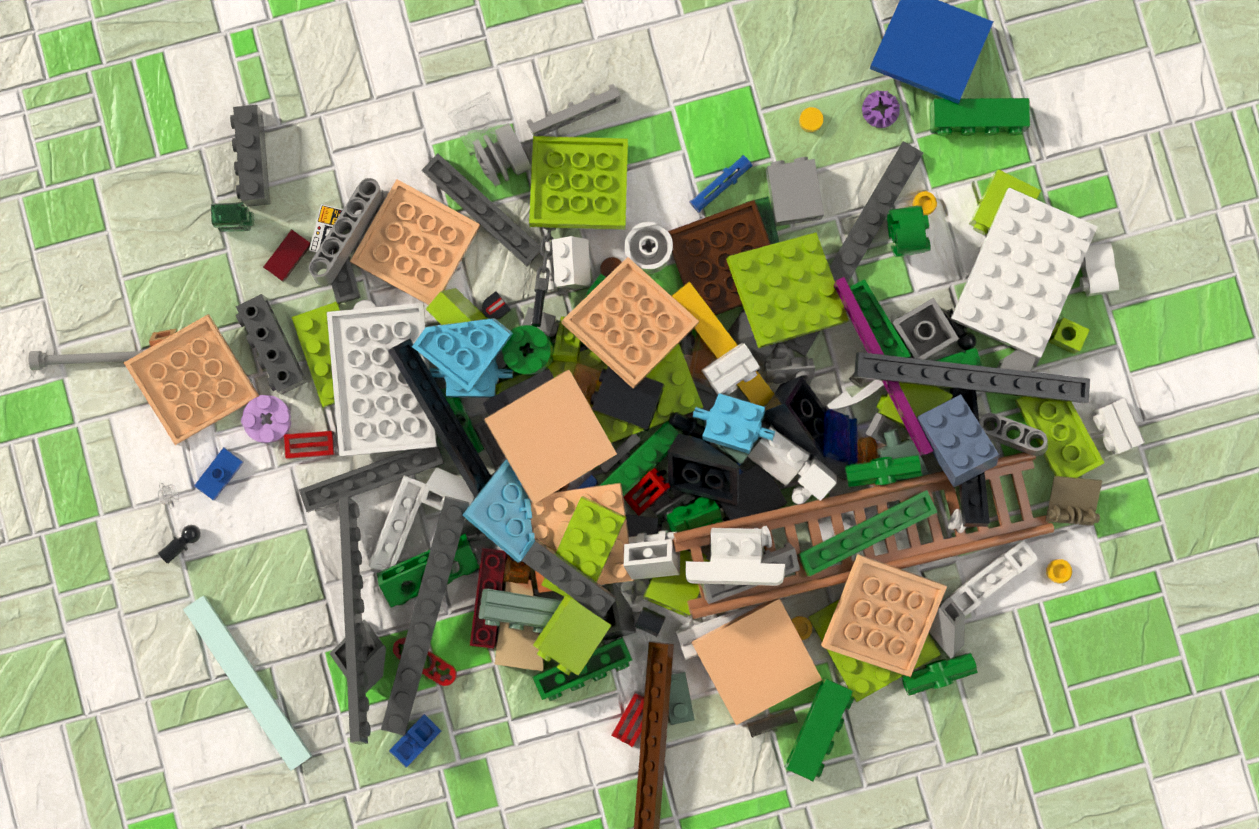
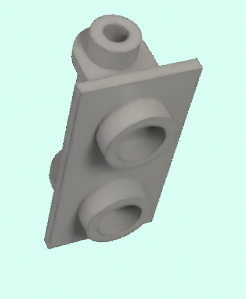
M808 356L791 358V366H787L786 358L769 359L768 362H765V371H767L766 383L780 384L803 376L806 381L814 379L815 365L813 358L808 359Z

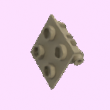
M1054 476L1045 521L1090 526L1099 523L1100 515L1096 513L1102 480Z

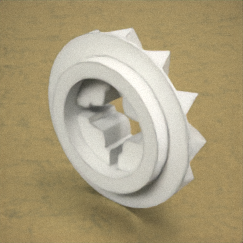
M647 578L617 583L616 585L632 608V612L642 611L643 607H648L651 603L642 599L643 595L636 596L634 603H631V595L623 592V590L632 589L634 582H636L637 590L645 593L649 583Z

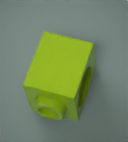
M1063 317L1056 322L1048 342L1075 354L1080 352L1090 329ZM1063 329L1070 331V341L1062 337Z

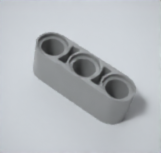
M986 413L979 420L981 427L992 441L1033 456H1041L1048 449L1047 436L1041 430L994 413ZM987 422H995L997 424L996 429L992 431L986 430L984 426ZM1011 430L1020 432V436L1017 439H1010L1007 437V434ZM1039 438L1044 443L1039 448H1033L1030 445L1031 440Z

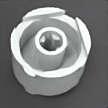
M642 222L635 225L625 239V257H629L646 274L657 273L668 265L673 249L670 233L655 222ZM645 244H650V247H655L652 248V252L648 253L647 250H643L645 248Z

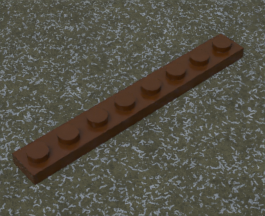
M655 641L648 643L634 829H659L674 644Z

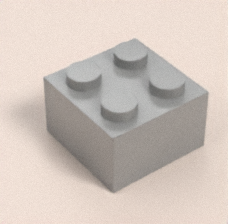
M934 298L892 322L911 358L925 360L959 339Z

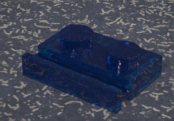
M832 409L824 412V456L840 462H849V465L858 462L856 418L851 419L848 415Z

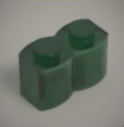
M243 202L211 204V222L214 228H218L219 232L250 231L251 226H254V213L250 212Z

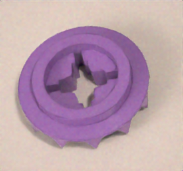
M877 90L869 94L862 105L864 119L876 128L891 126L897 120L900 112V104L896 96H893L888 91ZM879 100L883 106L889 107L884 111V116H882L880 111L874 110V108L878 107Z

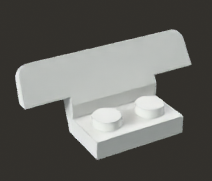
M711 528L712 555L710 562L686 561L687 581L697 584L778 586L782 584L785 575V564L762 563V529Z

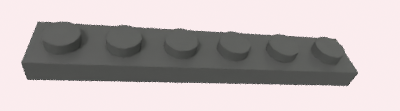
M438 153L422 169V172L526 267L540 254V245Z
M437 444V447L414 449L399 453L299 489L306 512L309 513L339 502V498H350L401 480L404 475L409 477L445 463Z

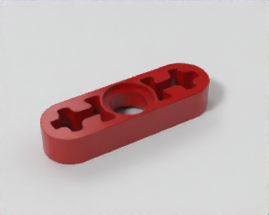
M406 637L398 639L393 645L394 655L398 659L401 657V648L398 646L405 643ZM428 650L427 655L431 657L432 664L427 669L423 668L422 674L439 685L448 686L452 684L457 677L455 667ZM437 661L441 663L438 666L439 669L444 671L448 668L451 670L449 672V675L452 676L451 679L447 678L443 681L440 679L442 677L441 673L437 671L434 672V675L430 673L435 668Z

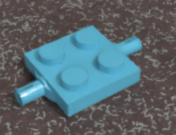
M495 358L473 390L468 392L439 368L430 367L433 377L445 378L447 397L492 398L496 395L498 378L513 379V370L499 369Z
M720 393L710 411L696 407L693 413V417L706 420L707 425L703 433V440L750 454L753 443L758 437L773 441L775 431L762 427L761 422L765 413V407Z

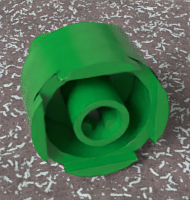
M916 205L888 211L890 213L887 214L888 236L895 243V245L891 246L895 257L920 254L931 250L929 237H926V229H929V219L927 215L923 214L922 206Z
M530 325L515 327L511 330L513 335L502 348L505 363L513 371L526 376H534L547 369L552 363L554 347L549 336L539 328ZM528 345H530V348L533 349V353H528L526 357V353L523 352V349L527 348Z

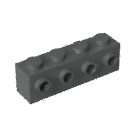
M258 105L233 107L234 115H230V123L232 129H235V138H232L233 151L237 152V161L234 162L235 174L239 176V185H236L237 198L241 199V202L247 207L269 205L270 192L263 112Z
M260 294L236 306L238 311L236 318L241 327L245 326L249 333L246 336L247 341L252 349L256 348L259 354L256 359L261 369L267 370L270 376L267 378V382L272 391L276 390L277 393L284 394L307 383L308 381L267 297Z

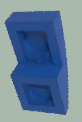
M424 714L389 752L407 768L442 730Z

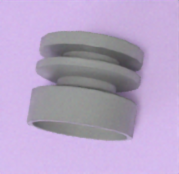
M509 123L495 130L497 142L493 143L487 135L483 136L487 145L485 148L482 147L478 139L472 142L475 148L476 159L482 171L495 187L500 185L496 174L501 173L504 180L508 181L509 176L506 169L511 167L517 176L531 169L528 158Z

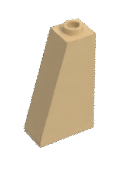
M513 572V577H507L505 592L535 596L533 580L527 579L528 574ZM500 622L494 664L543 671L545 666L544 659L537 655L539 650L533 646L540 633L532 632L533 627L524 626L523 630L510 629L509 623Z

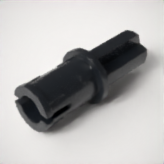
M672 412L670 414L669 424L682 430L684 435L703 440L702 437L706 427L698 424L696 419L688 418L679 412Z

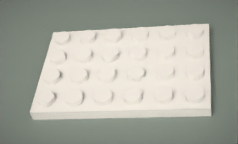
M1008 188L950 320L1040 359L1098 226Z
M424 303L327 312L339 456L437 447L436 431L388 352L392 347L408 339H411L413 344L426 327ZM420 354L421 358L423 359L424 363L430 371V361L427 358H425L422 354Z

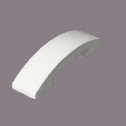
M874 380L854 397H851L847 391H844L829 403L825 409L827 411H835L850 407L869 397L884 384L881 380Z
M1022 540L981 569L949 597L966 616L981 605L983 600L1014 576L1022 573L1039 558L1028 544Z

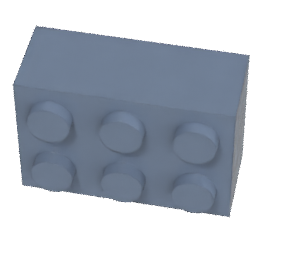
M962 395L918 416L917 420L933 449L932 453L953 487L997 466L999 453Z

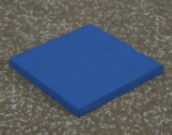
M900 0L874 56L870 69L959 104L994 21L939 0Z

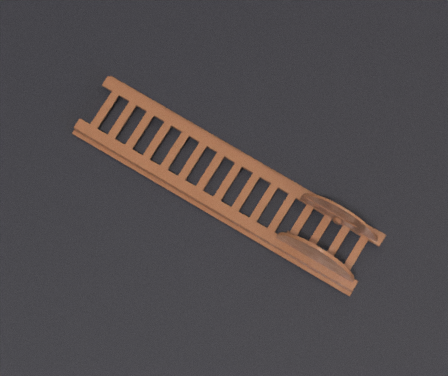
M1022 452L998 458L997 466L985 471V480L989 479L1000 526L990 529L988 526L977 527V532L966 534L965 530L962 533H958L954 528L955 537L943 539L938 515L935 513L927 517L933 542L921 545L915 523L906 528L910 548L898 550L895 536L892 535L884 539L887 553L875 556L872 545L863 550L864 556L903 569L1053 533L1054 526L1052 523L1045 521L1046 515L1033 518L1021 472L1035 468L1033 460L1036 459V456ZM944 471L828 497L821 501L815 500L673 533L675 552L690 549L693 562H704L700 546L711 544V528L762 529L763 526H767L771 534L772 547L767 548L764 546L765 551L773 552L776 549L771 530L784 527L787 542L795 548L797 555L801 553L794 524L807 522L812 544L815 546L823 542L818 523L820 518L830 516L834 534L837 535L845 531L841 513L853 511L857 525L866 520L864 508L876 505L879 514L888 509V502L899 500V503L925 490L928 491L933 503L932 492L944 490L950 516L960 507L955 487L952 486ZM1011 474L1023 521L1010 522L999 476ZM797 556L800 570L796 571L793 576L785 577L782 584L778 586L758 585L710 604L705 600L702 586L698 584L701 597L687 601L689 612L692 614L693 619L845 583L855 561H852L850 556L842 560V564L828 567L808 577Z

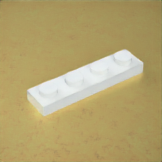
M405 475L403 476L369 561V567L383 571L396 565L420 506L426 483Z

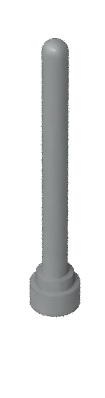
M30 351L28 360L31 370H42L43 367L54 364L122 362L133 358L143 351L47 355L42 353V351Z

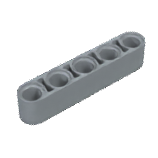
M365 178L359 183L311 260L309 271L318 285L328 286L335 280L381 205L384 197L375 179ZM375 190L373 194L366 195L369 191ZM363 210L361 214L354 215L356 211ZM351 229L350 233L342 234L345 230ZM339 249L336 254H330L332 250ZM321 269H327L324 274L318 275Z

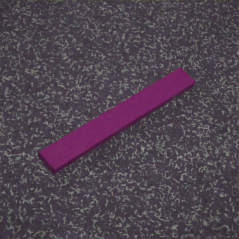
M842 277L836 280L834 288L867 353L884 355L845 278ZM882 381L920 456L932 452L933 449L899 383Z

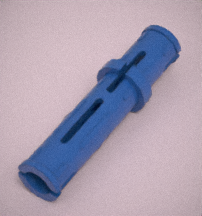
M742 155L729 168L725 167L722 170L723 173L693 200H690L689 203L700 213L703 208L717 198L731 184L735 185L738 182L737 179L749 168L753 167L747 157ZM719 185V187L715 191H713L708 197H706L712 190H714Z

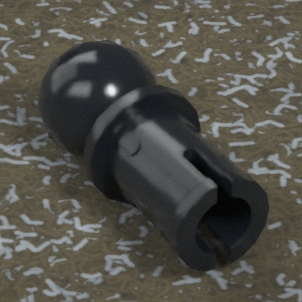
M951 308L946 312L951 317L954 311ZM944 313L959 338L957 340L958 346L965 351L973 349L977 343L975 335L971 332H966L964 330L966 326L950 320Z
M196 525L185 526L181 537L179 538L177 535H174V540L158 552L159 556L169 564L183 550H188L186 544L195 543L200 539V529Z

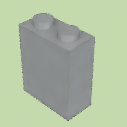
M799 157L791 163H785L783 160L770 163L771 166H767L766 177L775 227L821 220L824 212L815 159L808 160V157Z

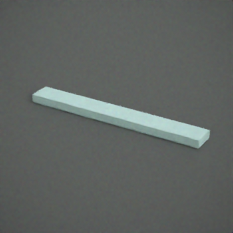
M206 596L200 597L184 608V612L290 771L312 757V754Z

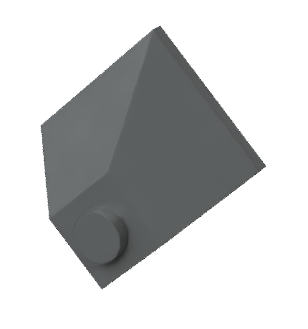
M744 308L728 330V333L737 345L743 343L747 346L760 368L777 345L776 343L758 348Z
M616 583L603 585L602 587L615 595L617 599L602 618L611 625L602 640L617 639L636 633L632 608Z
M363 620L362 623H364L366 635L363 637V647H365L367 652V660L364 662L365 672L368 676V686L365 687L367 693L383 677L386 647L368 622ZM344 638L329 654L347 678L346 644Z

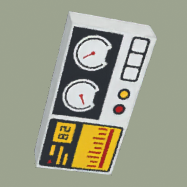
M321 204L309 249L311 252L316 253L343 209ZM336 249L332 250L330 254H335Z

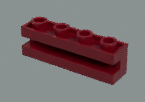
M482 548L470 646L496 648L499 626L485 625V620L479 619L483 589L499 591L504 589L508 554L503 550Z

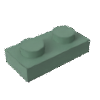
M685 672L675 673L671 676L669 701L671 725L695 720Z

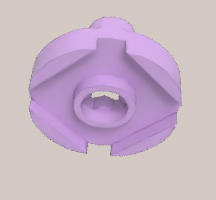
M260 395L247 404L243 411L241 423L244 426L245 432L253 440L261 443L276 442L284 438V435L290 430V409L284 401L275 396ZM271 413L270 419L273 421L272 424L266 423L263 425L261 423L263 421L262 415Z

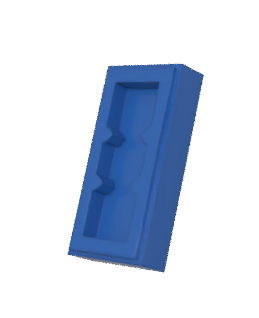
M223 447L194 486L215 501L244 462Z

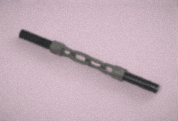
M543 227L548 231L547 235L542 238L540 253L544 259L543 266L538 268L534 288L536 294L531 325L534 327L541 326L545 294L548 291L550 270L546 267L547 257L553 254L552 240L554 238L551 236V231L556 230V228ZM545 240L546 242L551 240L549 253L547 250L544 252ZM541 270L542 273L546 271V278H540Z

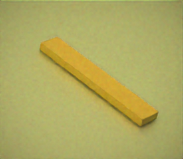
M690 282L671 295L699 321L694 330L716 359L738 346ZM755 371L757 373L756 377L748 382L742 380L736 385L750 403L764 407L774 393L758 371Z

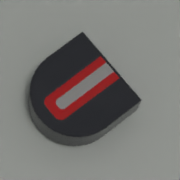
M497 291L487 297L482 304V311L488 319L495 318L499 320L511 311Z

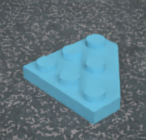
M495 318L425 327L412 347L470 392L513 333Z
M506 459L462 516L516 562H521L535 542L531 525V503Z

